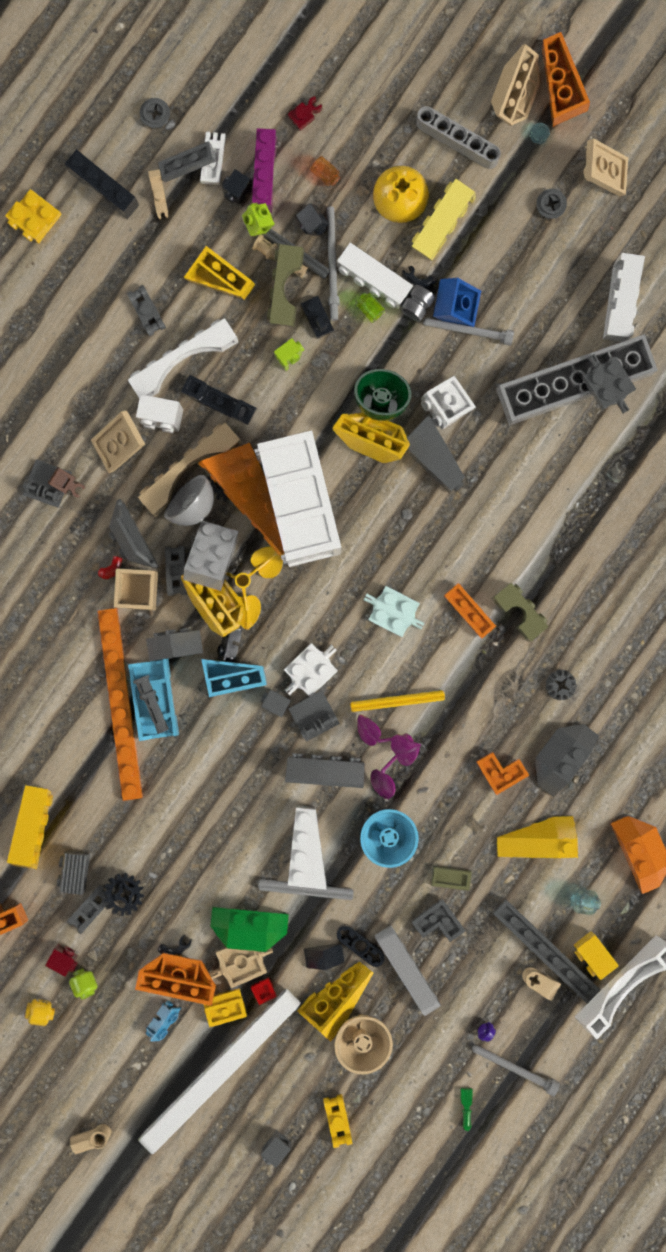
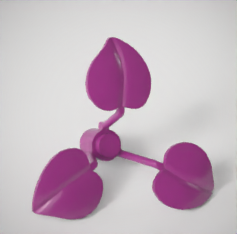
M359 714L357 717L358 733L367 745L374 746L377 742L391 741V749L395 756L381 769V772L378 769H374L370 775L374 790L381 797L388 800L395 794V783L389 775L385 774L386 769L396 759L400 764L410 766L417 758L421 744L414 742L407 733L381 739L379 738L381 736L379 727L371 719Z

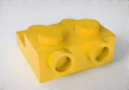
M30 189L20 203L18 201L15 202L5 217L8 219L7 224L14 230L20 229L23 232L22 235L30 242L34 240L39 244L62 214Z

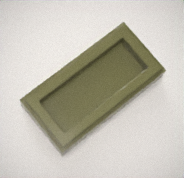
M433 866L431 886L470 891L472 871Z

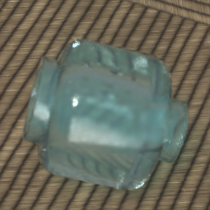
M579 888L572 893L570 905L578 914L593 915L600 908L601 901L594 890Z

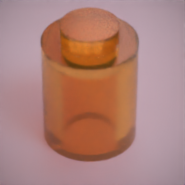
M320 156L310 169L327 187L330 185L334 186L340 179V171L323 156Z

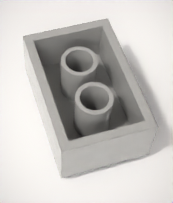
M201 521L184 567V580L221 591L238 543L239 531Z

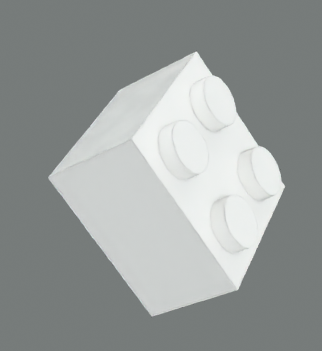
M140 394L136 418L140 424L144 425V428L155 430V427L162 428V431L166 433L179 432L183 408L179 402Z

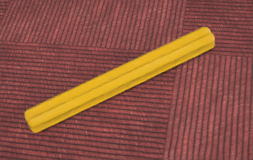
M443 690L354 701L350 703L352 712L444 701L445 693Z

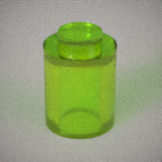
M363 293L357 299L358 303L356 306L371 323L377 321L386 311L371 293Z

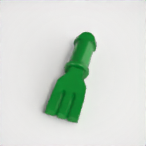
M461 1088V1103L464 1106V1109H462V1127L465 1131H469L472 1126V1110L470 1109L473 1099L472 1088Z

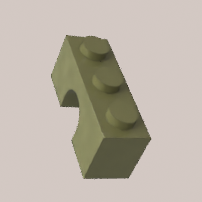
M509 583L491 599L503 613L512 607H517L523 612V621L516 628L528 642H531L548 628L546 624L548 621L541 613L538 614L534 610L535 605L530 599H525L522 596L523 591L517 584Z

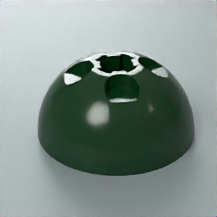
M374 369L362 374L358 378L354 388V396L357 406L366 416L377 421H388L400 416L406 410L411 400V388L408 382L398 373L387 369Z

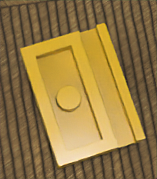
M240 988L214 995L212 1006L203 1004L209 1028L247 1017Z

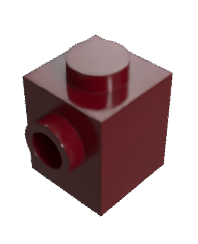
M58 944L52 951L45 966L66 977L69 972L73 973L78 965V962H76L78 955L75 954L72 948L62 947Z

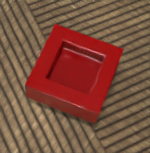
M269 977L251 986L259 1005L277 997Z

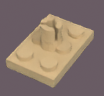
M596 139L588 140L586 166L584 168L585 179L619 197L626 195L628 157Z
M127 410L120 412L91 439L108 473L117 470L145 445Z

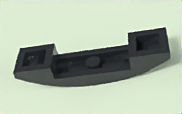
M189 375L181 390L182 393L199 403L246 425L250 424L257 410V407L225 394L192 375Z

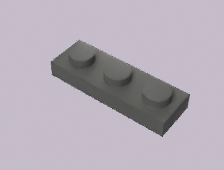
M207 141L158 162L161 178L166 183L214 163L216 160L212 144Z

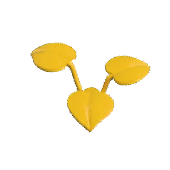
M272 547L260 548L254 552L251 557V563L256 568L249 574L239 573L237 576L229 572L226 574V576L235 579L236 585L242 588L243 597L239 598L245 606L240 625L246 630L255 624L261 611L260 601L255 595L246 597V587L250 585V577L258 571L263 578H273L280 573L283 566L281 555L279 556Z

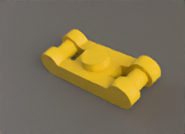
M339 1094L331 1099L329 1097L323 1098L333 1148H338L342 1144L352 1145L353 1141L343 1094ZM333 1106H339V1109L332 1110ZM344 1131L345 1135L338 1137L337 1132Z

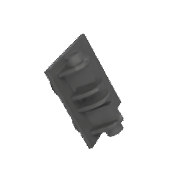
M36 459L28 482L25 481L23 484V489H25L23 495L59 508L64 493L48 483L57 467Z
M322 690L288 708L306 742L340 724Z

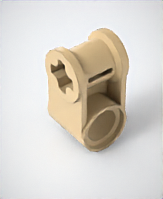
M533 967L526 968L522 973V979L528 987L546 999L553 1000L561 986L559 981ZM530 976H532V977L535 976V977H536L534 980H533V979H531V980L529 979Z

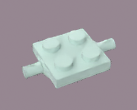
M385 586L378 598L368 593L366 594L364 601L373 605L369 621L403 637L410 625L420 630L424 626L425 622L415 618L419 602Z

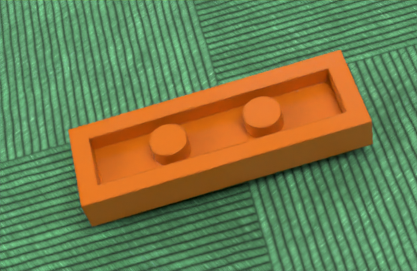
M459 583L444 595L447 601L481 639L496 627Z

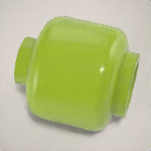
M84 969L74 972V977L69 980L74 997L83 1000L94 995L98 985L91 971H84Z

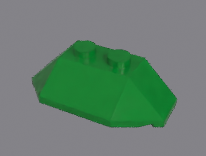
M212 907L210 927L227 949L266 952L287 934L289 914Z

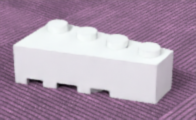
M621 253L613 265L603 335L605 340L624 342L633 336L634 325L632 323L637 312L636 302L639 296L645 256Z
M296 806L288 886L327 890L316 807Z

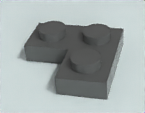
M440 899L411 921L423 938L438 927L449 942L465 932V929L443 899Z

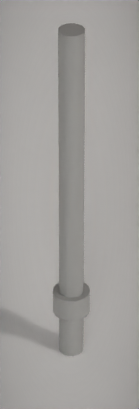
M327 207L330 287L328 306H330L331 321H337L340 302L339 296H337L334 207Z

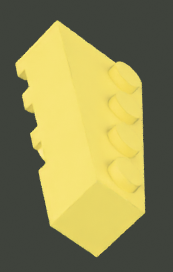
M457 179L453 183L449 182L444 190L445 196L442 200L439 198L433 207L435 209L432 216L428 215L423 222V230L421 233L417 232L412 239L413 249L431 261L446 242L447 234L450 235L458 223L457 219L463 217L467 212L468 202L473 203L476 199L475 191Z

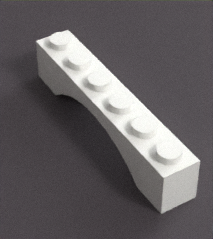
M225 318L222 320L218 319L207 330L202 329L198 331L191 340L181 342L177 349L165 352L158 361L153 360L146 365L147 368L132 373L128 381L139 399L140 394L153 397L159 393L167 374L180 361L201 352H224L238 343L237 336Z
M656 935L575 1016L582 1027L594 1038L598 1039L611 1026L618 1006L634 987L648 977L666 970V941Z

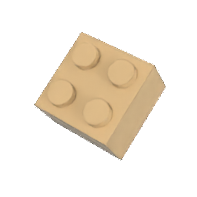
M116 569L114 608L156 611L158 572Z

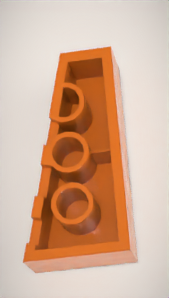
M562 32L544 39L542 46L553 126L587 112L590 105L589 98Z

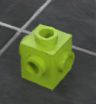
M266 203L250 204L242 214L244 224L250 236L266 234L275 225Z

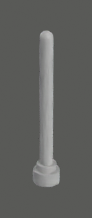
M429 318L423 320L425 326L497 339L503 342V345L511 346L514 331L508 329L497 332Z
M478 1045L472 1047L474 1053L542 1086L547 1094L553 1097L557 1094L560 1082L555 1079L546 1080Z

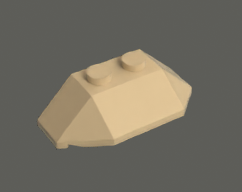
M526 44L522 45L504 66L491 100L496 116L509 126L528 118L540 86V73L537 62L539 61V55Z

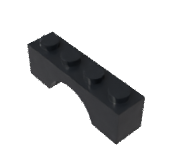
M77 149L65 162V166L72 176L82 184L93 188L113 209L127 220L138 208V201L133 194Z

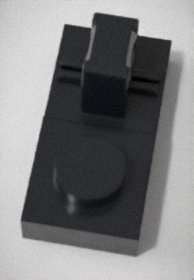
M318 295L301 303V307L317 339L334 332V328Z

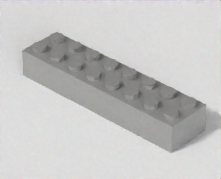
M645 334L499 385L496 391L509 426L592 397L593 395L582 377L594 368L588 359L593 354L596 355L600 363L617 357L632 382L652 376L658 369Z

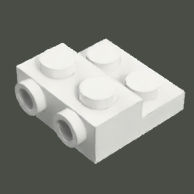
M455 376L429 390L421 397L423 409L431 413L435 426H440L442 430L476 407Z

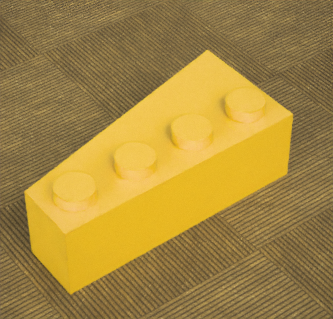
M25 785L7 863L37 870L44 839V830L49 817L48 808L52 805L53 795H51L50 790Z

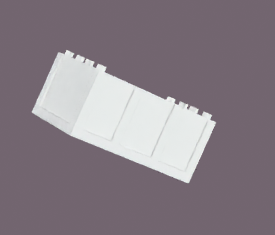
M312 430L257 444L258 449H255L259 464L262 463L285 553V555H281L284 564L288 563L289 567L340 555L341 544Z

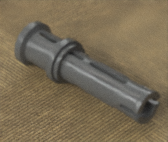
M146 675L134 680L133 683L137 685L140 692L139 697L141 700H144L157 734L169 730V727L156 700V690H153L151 686L150 676Z

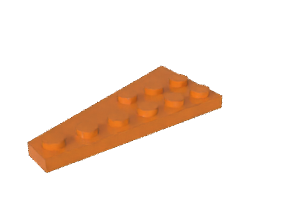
M247 443L200 461L199 465L205 468L210 473L213 481H217L224 489L226 496L243 515L245 514L251 520V524L254 528H258L279 556L284 554L266 477L251 444Z

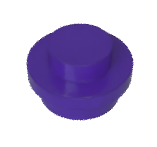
M487 1022L479 1027L478 1038L481 1041L489 1042L493 1039L496 1033L493 1024Z

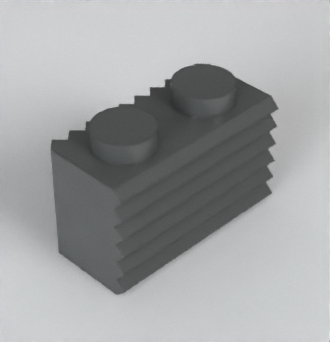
M66 851L64 856L61 855L59 867H62V873L57 878V886L60 887L59 892L80 895L85 893L90 853Z

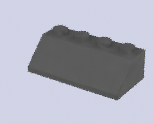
M292 753V756L287 758L285 782L364 788L365 762H362L361 758L350 757L349 760H342L341 756H330V759H323V755L311 754V757H303V753Z

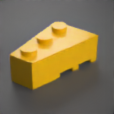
M207 246L184 276L189 282L243 300L246 299L256 285Z

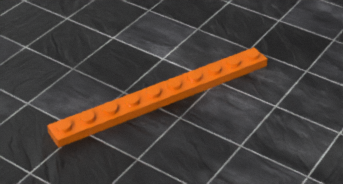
M118 608L99 610L98 618L123 801L143 798Z

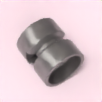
M414 285L409 294L410 298L405 299L400 310L410 319L420 322L426 314L425 309L432 305L435 297L424 287Z

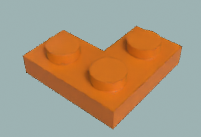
M493 752L476 761L495 795L500 794L529 776L519 758L503 768Z

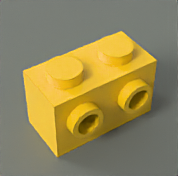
M592 931L573 944L577 949L574 953L581 962L583 960L587 962L589 966L586 969L592 977L597 976L602 980L619 967Z

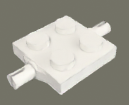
M312 643L309 644L284 668V671L292 679V683L284 690L291 695L299 688L304 690L309 697L312 696L338 671L329 659L337 650L331 645L325 652H322Z

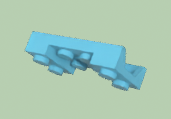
M162 659L128 664L139 741L179 735L170 681L169 660ZM146 675L150 676L149 681L153 690H156L158 705L169 727V730L157 734L144 700H141L139 697L140 692L137 685L133 683L134 680Z

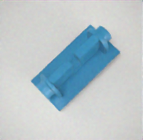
M169 1000L166 1003L163 1002L156 1013L161 1018L160 1021L154 1017L146 1028V1035L151 1037V1042L164 1039L168 1033L167 1029L179 1016L178 1013L181 1008H173V1003Z

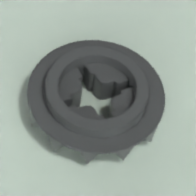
M150 98L142 104L140 118L145 126L152 129H161L164 124H167L170 117V109L165 101L159 98ZM157 107L158 114L160 115H157L155 120H153L151 113H154Z
M557 189L544 190L536 201L537 210L547 220L557 219L563 215L567 207L565 195ZM549 199L552 203H557L554 206V210L550 206H546L549 203Z
M556 670L548 676L546 690L552 698L566 700L575 694L577 687L576 678L570 672ZM555 680L559 682L565 680L564 685L566 686V688H568V690H558L559 685L555 682Z

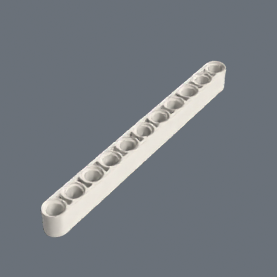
M287 988L282 991L145 1130L138 1141L151 1154H154L297 1009L301 1002Z

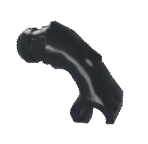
M408 266L411 272L409 274L402 270L403 279L413 286L419 285L429 289L436 282L433 275L421 279L417 278L414 275L415 269L413 266Z
M185 934L182 935L179 939V946L176 948L161 944L158 948V953L180 955L192 945V938L189 943H185L183 941Z

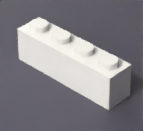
M349 243L337 260V267L340 273L354 278L356 284L370 289L369 291L377 298L380 296L386 300L385 303L391 308L396 307L400 309L413 288L412 284L352 243Z

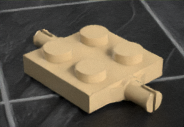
M222 948L216 951L220 968L210 971V976L214 979L223 975L228 980L230 987L234 988L267 973L263 957L273 953V950L270 948L266 952Z

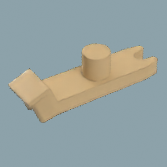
M160 169L148 171L157 216L161 219V214L164 213L165 217L168 218V208Z

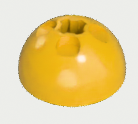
M404 165L391 167L384 171L375 183L373 189L375 207L384 218L392 222H410L418 218L428 204L429 189L426 180L412 167Z

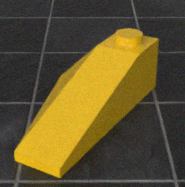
M553 816L539 823H534L528 827L498 836L497 857L578 858V838L573 816Z
M359 961L343 972L339 979L333 983H327L325 988L317 994L313 993L297 1012L331 1042L342 1024L348 1020L373 972Z

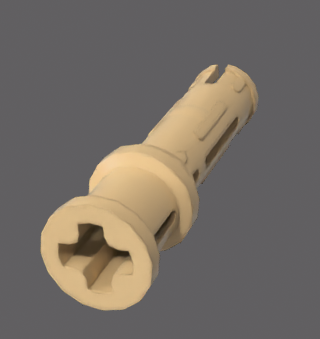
M259 235L252 249L264 254L266 259H273L275 261V251L278 249V246L264 239L263 235ZM302 264V269L293 273L303 278L308 267Z

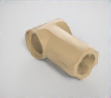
M100 1124L95 1129L71 1136L70 1146L72 1152L78 1154L94 1148L102 1149L111 1137V1129L106 1124ZM97 1134L103 1135L104 1139H100Z

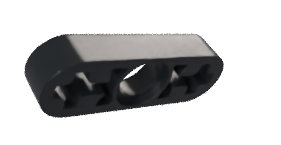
M342 924L338 927L337 938L342 944L373 967H379L384 963V953L379 947L348 924ZM348 929L349 935L352 938L354 937V935L357 936L353 939L352 944H349L351 939L347 936H345L344 938L341 937V930L346 931ZM362 940L366 943V947L364 950H357L355 943ZM369 947H372L370 952L374 955L379 953V961H372V956L367 953Z

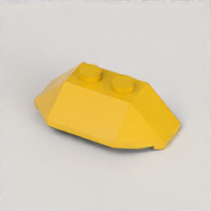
M364 413L342 414L333 426V431L350 449L381 463L400 460L410 446L401 426L390 421L371 419Z
M184 574L181 576L190 601L213 632L224 637L240 627L245 605L226 579L221 591L185 581Z

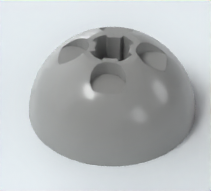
M199 475L182 486L169 502L165 510V518L180 526H190L201 522L210 513L214 502V492L209 480L204 475Z

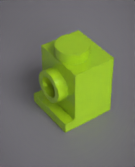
M291 338L274 351V356L285 371H287L290 363L293 365L300 360L304 348L299 341L295 342Z

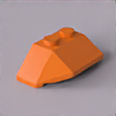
M625 816L610 823L641 894L660 887L666 875V849L657 828L630 816Z
M162 953L139 970L135 990L212 1006L216 985L202 960Z

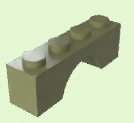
M279 244V249L275 251L277 268L273 269L272 280L275 281L274 288L270 290L272 307L268 308L267 319H270V323L273 325L294 327L297 308L286 299L284 286L287 278L293 272L302 269L303 247Z

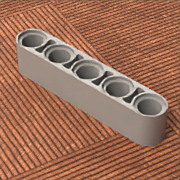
M424 106L418 111L416 123L421 131L487 169H493L497 166L501 153L496 145L431 107ZM428 117L430 120L423 121L421 118ZM443 126L446 130L441 131L437 127ZM454 136H461L462 140H456ZM476 145L479 149L474 150L470 146ZM491 154L495 159H489L487 155Z
M390 925L374 935L422 1014L426 1016L441 1007L439 1000L394 928Z

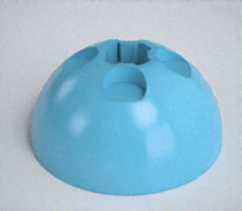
M386 809L374 813L367 819L362 828L360 840L363 852L370 861L381 867L393 868L405 864L412 858L417 849L419 838L417 828L411 818L398 810Z

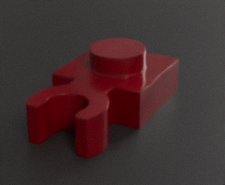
M315 96L309 99L307 106L302 102L288 113V118L299 131L315 120L313 113H320L323 109L322 104L317 107L313 106L316 102Z

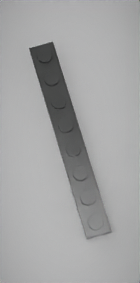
M507 899L492 912L587 1004L601 991Z

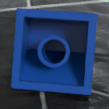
M458 277L440 279L433 317L445 322L474 327L481 290Z

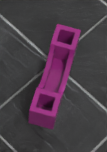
M257 128L252 204L266 203L269 212L272 213L274 162L277 144L276 129Z

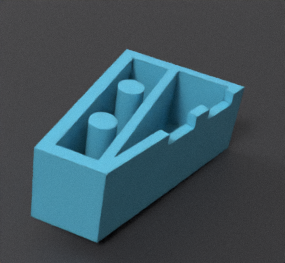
M201 659L209 697L267 685L264 666Z

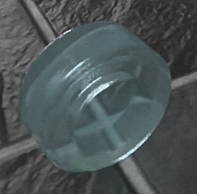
M544 123L535 124L530 132V138L536 144L545 143L550 135V129Z

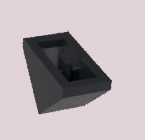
M342 943L304 948L306 968L327 970L345 963Z

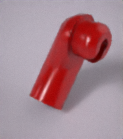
M113 556L110 566L99 569V577L104 580L115 577L116 569H120L123 558Z

